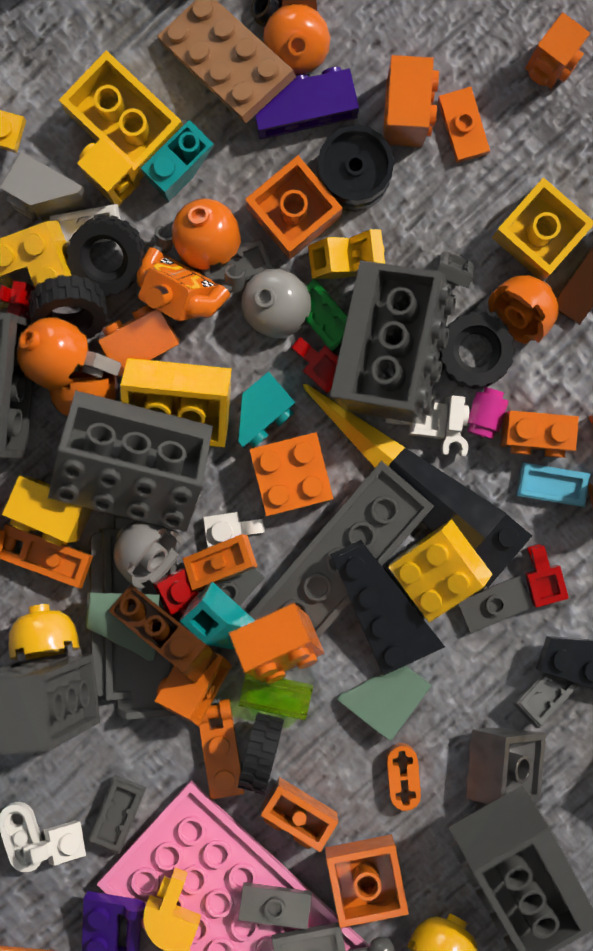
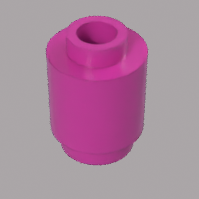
M484 387L483 392L475 393L469 413L467 432L487 439H494L495 433L500 432L509 403L508 400L503 399L504 392Z

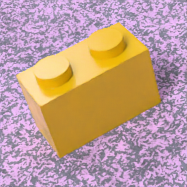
M102 138L96 144L90 143L79 156L80 161L77 163L87 180L112 204H118L119 207L140 185L132 166Z

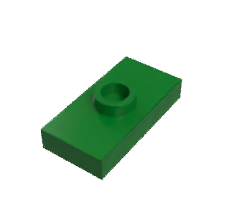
M314 278L307 285L311 297V311L305 320L329 349L335 353L341 347L348 316Z

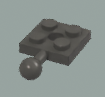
M339 922L309 927L307 930L299 929L272 935L274 951H346ZM377 937L369 943L368 947L348 951H395V947L389 939Z

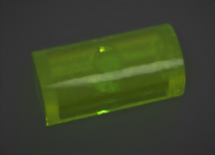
M246 673L239 706L306 721L313 685L285 678L267 684L266 681L261 682Z

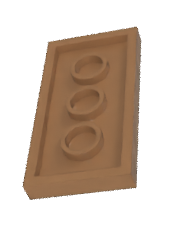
M195 0L157 35L160 43L245 124L296 78L294 70L217 0Z

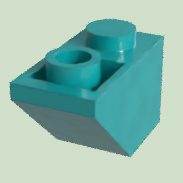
M188 120L141 167L145 179L170 202L193 179L214 147V143Z
M269 371L242 393L238 442L243 448H246L248 445L255 448L269 436L265 431L270 426L276 423L280 427L295 414L291 410L295 406V401Z
M211 582L189 603L179 622L206 645L236 650L229 633L255 620L214 582Z

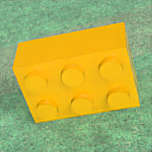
M107 50L59 99L65 112L96 142L102 138L132 166L139 181L144 177L141 167L183 126L182 121Z
M127 358L120 385L121 402L212 425L210 446L225 447L230 415L232 368Z

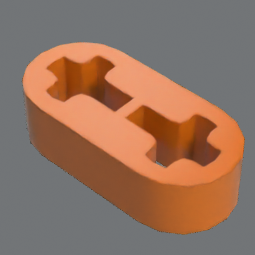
M397 743L389 748L386 755L389 795L392 804L397 809L409 811L418 806L421 799L418 758L410 745ZM404 751L406 757H411V761L405 763L406 773H400L398 763L393 762V759L398 758V752ZM401 780H407L409 791L414 792V795H409L407 802H402L400 796H395L396 793L402 790Z

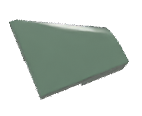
M87 593L85 628L104 636L145 660L154 661L155 650L109 612L110 608L122 594ZM144 594L159 606L160 595Z
M406 665L386 675L380 674L365 680V683L347 692L340 693L337 700L388 740L392 741L432 685Z

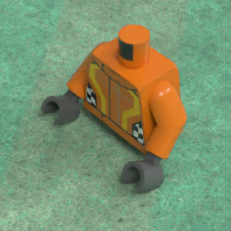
M162 225L155 229L152 243L153 248H148L136 275L137 284L141 288L138 298L149 307L157 309L178 321L198 317H211L230 297V292L241 291L245 283V271L239 276H234L236 268L234 264L225 268L224 284L220 285L167 255L163 256L162 253H167L172 249L173 240L172 234L168 238L161 237Z

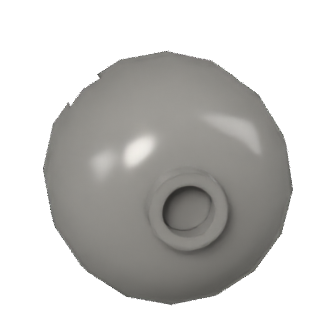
M266 269L255 274L246 284L241 295V309L245 320L256 332L270 338H286L297 333L305 318H308L311 311V297L307 286L296 275L282 269Z
M136 520L131 524L125 525L118 532L113 558L118 571L129 583L140 589L145 588L141 583L147 580L155 583L169 571L179 555L174 551L177 542L182 545L183 540L181 534L175 529Z

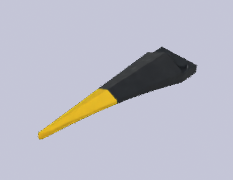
M303 384L304 390L374 468L382 460L434 505L422 520L431 532L449 520H453L493 574L485 585L487 588L530 540L532 535L507 515L506 512L356 415L346 412L339 404L308 384Z

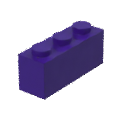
M331 67L322 71L321 75L308 77L307 74L296 75V78L254 116L259 140L358 118L359 105L350 68L342 70L341 67Z

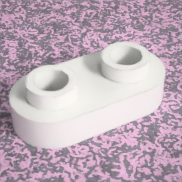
M23 802L10 803L0 813V834L11 865L20 872H31L41 862L32 864L31 860L24 861L22 847L43 841L31 807ZM13 814H20L23 817V823H15L13 821Z

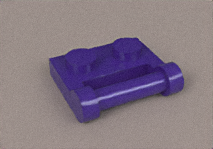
M87 891L83 899L81 951H140L141 919L144 918L146 904L142 900ZM120 914L127 918L126 947L119 946Z

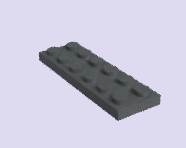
M381 460L250 611L249 615L256 621L295 603L310 617L319 638L350 603L330 554L362 540L382 566L431 511L434 505Z

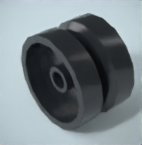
M351 125L339 128L327 137L320 149L317 178L342 206L343 210L357 212L369 209L382 199L389 187L394 166L391 146L380 133L370 127ZM350 167H358V171H352Z

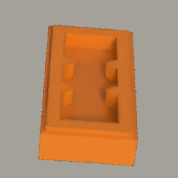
M472 87L440 95L438 102L456 163L489 154L490 148Z

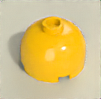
M49 604L28 607L29 614L19 617L11 626L8 635L10 660H18L17 653H24L26 659H36L65 654V646L72 645L73 651L80 649L76 626L71 618L61 611L50 610Z
M450 913L447 919L438 916L426 918L418 924L406 946L411 951H478L474 936L466 930L468 923Z

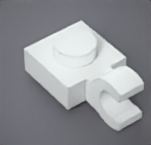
M451 395L445 398V404H448L445 437L441 443L440 451L442 455H448L449 445L455 442L460 447L459 456L464 457L468 453V443L461 436L460 432L463 426L468 424L469 406L465 405V397Z
M435 403L432 415L426 417L425 425L387 418L385 423L410 425L409 435L443 439L445 437L448 404Z
M238 512L203 517L208 548L241 534L250 535L265 532L263 519L239 522Z
M76 820L44 829V841L22 847L24 861L31 860L32 864L48 859L49 864L55 866L86 856L81 823Z

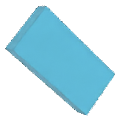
M522 462L516 496L585 507L590 473Z

